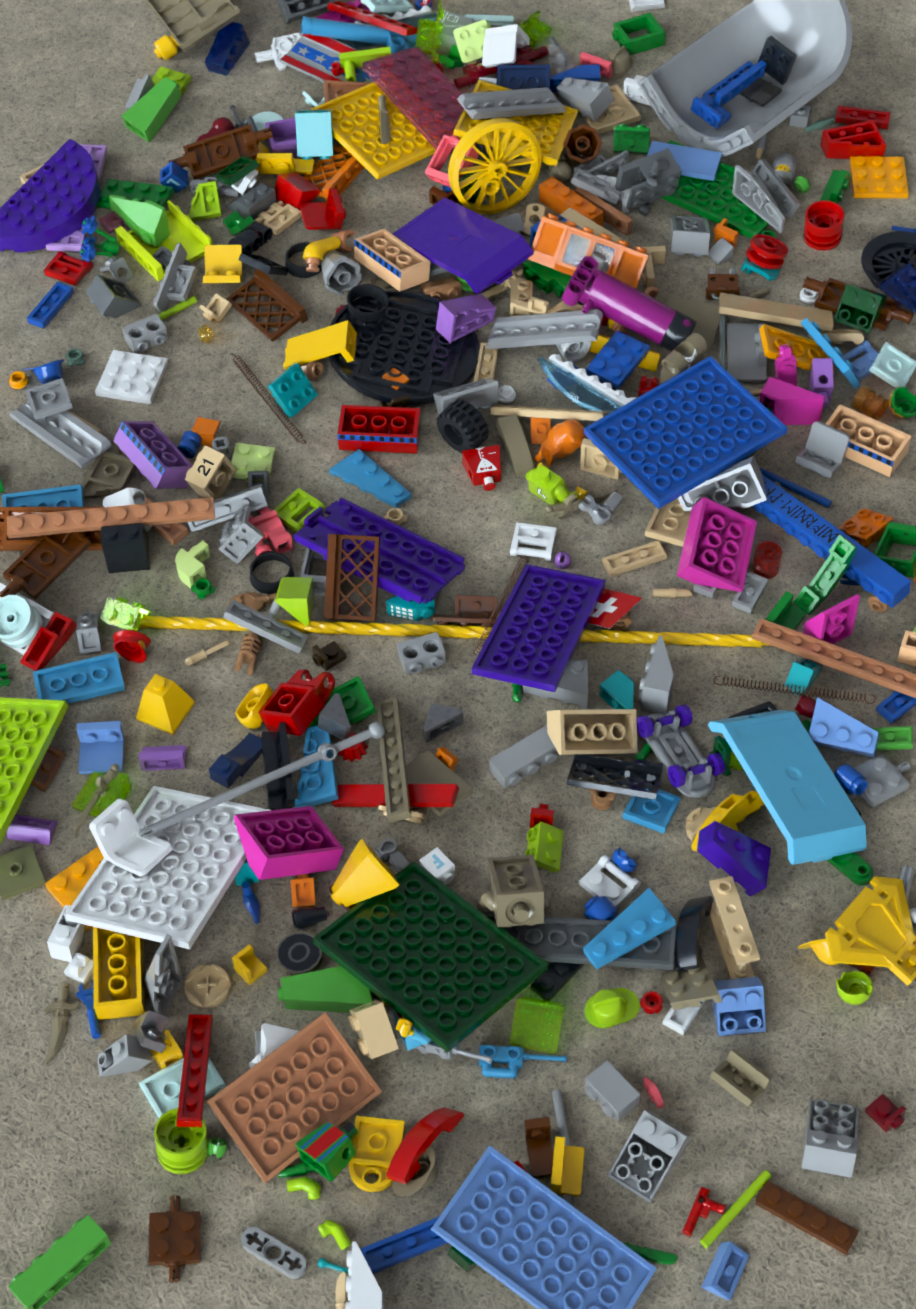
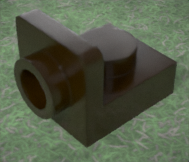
M335 641L321 649L317 645L312 647L314 663L318 667L322 666L325 671L347 659L346 653Z

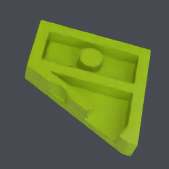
M216 181L198 184L195 191L196 195L191 202L192 207L189 214H187L191 221L222 216Z

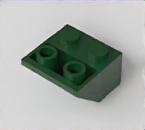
M853 283L846 284L834 321L870 333L882 312L887 295Z

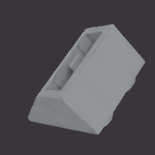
M659 635L657 643H653L651 647V659L647 660L645 667L646 675L641 678L639 687L641 691L638 702H642L641 711L667 714L672 699L674 674L663 637Z
M809 1099L802 1169L852 1178L857 1154L859 1107L827 1102L821 1099Z
M644 1110L607 1176L650 1203L682 1156L692 1136L654 1112Z

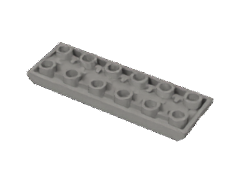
M548 87L463 93L457 99L474 120L566 112V108L557 100Z
M593 309L586 314L581 310L499 317L494 321L486 348H516L596 341L603 312Z
M28 400L23 406L18 407L9 414V417L80 468L86 466L112 446L106 437L67 410L35 420Z

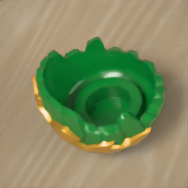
M898 387L893 390L889 399L892 413L903 419L916 416V394L913 395L905 387Z

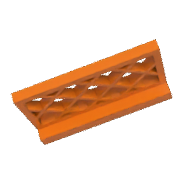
M333 145L334 152H339V154L330 156V159H319L314 165L313 173L304 176L309 182L323 189L317 196L325 198L326 202L330 188H337L340 196L365 168L346 148L338 145ZM344 159L334 163L335 160ZM332 162L331 164L322 166L324 163ZM334 169V171L324 173V171ZM323 179L325 180V181H322V182H319V183H316V184L314 183V182L319 181V180H323Z

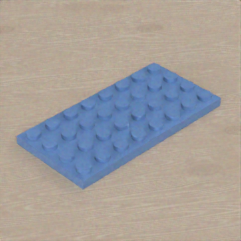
M490 1145L431 1228L434 1233L536 1309H632L657 1269Z

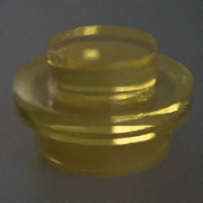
M204 324L198 328L201 342L211 343V339L214 337L211 327Z

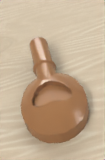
M246 592L238 594L232 599L259 612L264 608L265 604H270V602L274 601L277 593L262 596L256 592Z

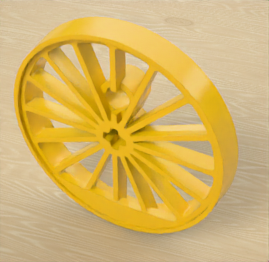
M495 118L476 125L461 138L451 155L448 178L453 193L464 207L478 214H497L512 208L525 198L538 178L542 161L539 142L528 128L511 119ZM494 131L493 152L485 135ZM503 132L505 135L499 147V133ZM511 135L517 136L507 147ZM481 137L489 159L473 145ZM523 139L529 141L528 144L512 152ZM472 147L486 161L468 157L465 154ZM532 149V157L513 160ZM462 160L480 164L479 166L460 168ZM531 163L528 173L508 168ZM477 172L459 182V175ZM506 173L524 176L526 179L518 187ZM502 177H505L517 189L509 197L504 188ZM476 181L463 196L460 189ZM481 188L475 203L469 202L468 200ZM500 188L504 200L495 203V194ZM485 194L490 195L489 205H481Z

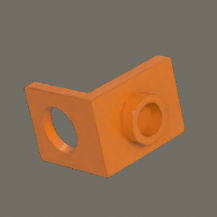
M531 417V444H542L548 438L550 418Z

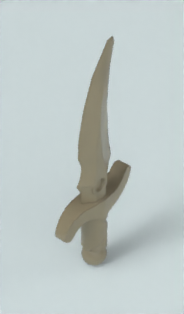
M572 494L560 504L547 505L545 511L547 513L561 511L557 514L560 519L565 517L570 509L579 508L578 505L582 501L587 505L588 503L584 499L574 501L577 496ZM610 494L594 498L595 503L605 500Z
M112 764L111 770L109 769L104 777H97L96 786L98 788L94 791L92 798L79 819L74 837L100 797L107 798L109 784L115 777V772L119 770L118 764Z
M62 981L60 984L58 1002L48 1005L44 1010L46 1015L51 1011H56L51 1021V1041L45 1064L49 1063L57 1054L64 1041L67 1031L66 1022L69 1019L68 1011H73L80 1005V1001H76L73 1004L67 1003L68 988L70 986L68 981Z

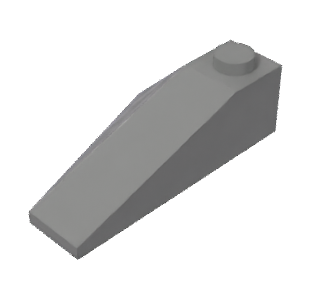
M736 165L732 194L779 233H782L785 217L763 181L748 169Z
M754 456L735 463L678 497L683 510L691 511L692 507L703 497L727 508H746L766 501L768 498L762 473Z
M168 934L165 936L150 967L147 968L144 974V980L154 1010L164 1015L183 981L172 937Z

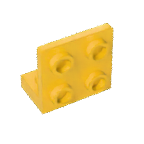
M205 245V275L203 276V283L243 282L242 262L239 261L240 254H242V246Z

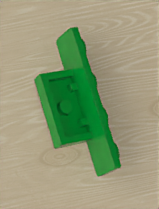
M833 170L820 201H832L839 204V201L842 202L844 190H847L849 185L850 173L845 170Z

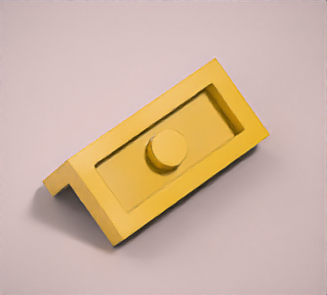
M556 1136L551 1191L559 1195L570 1194V1196H580L585 1149L583 1147L566 1146L565 1137Z

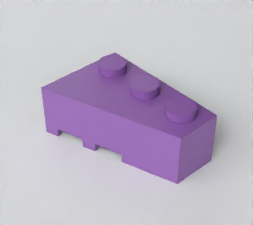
M483 294L441 301L439 303L436 330L451 343L494 321L496 307Z

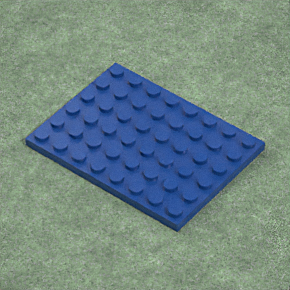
M711 356L584 428V434L658 509L787 433V427Z

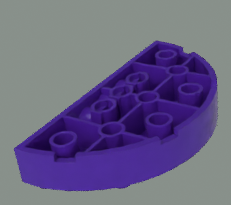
M69 139L0 208V251L7 249L14 250V252H30L44 249L46 244L57 243L58 240L79 231L82 228L83 221L86 218L92 217L96 210L97 201L100 200L101 187L92 157L83 146Z

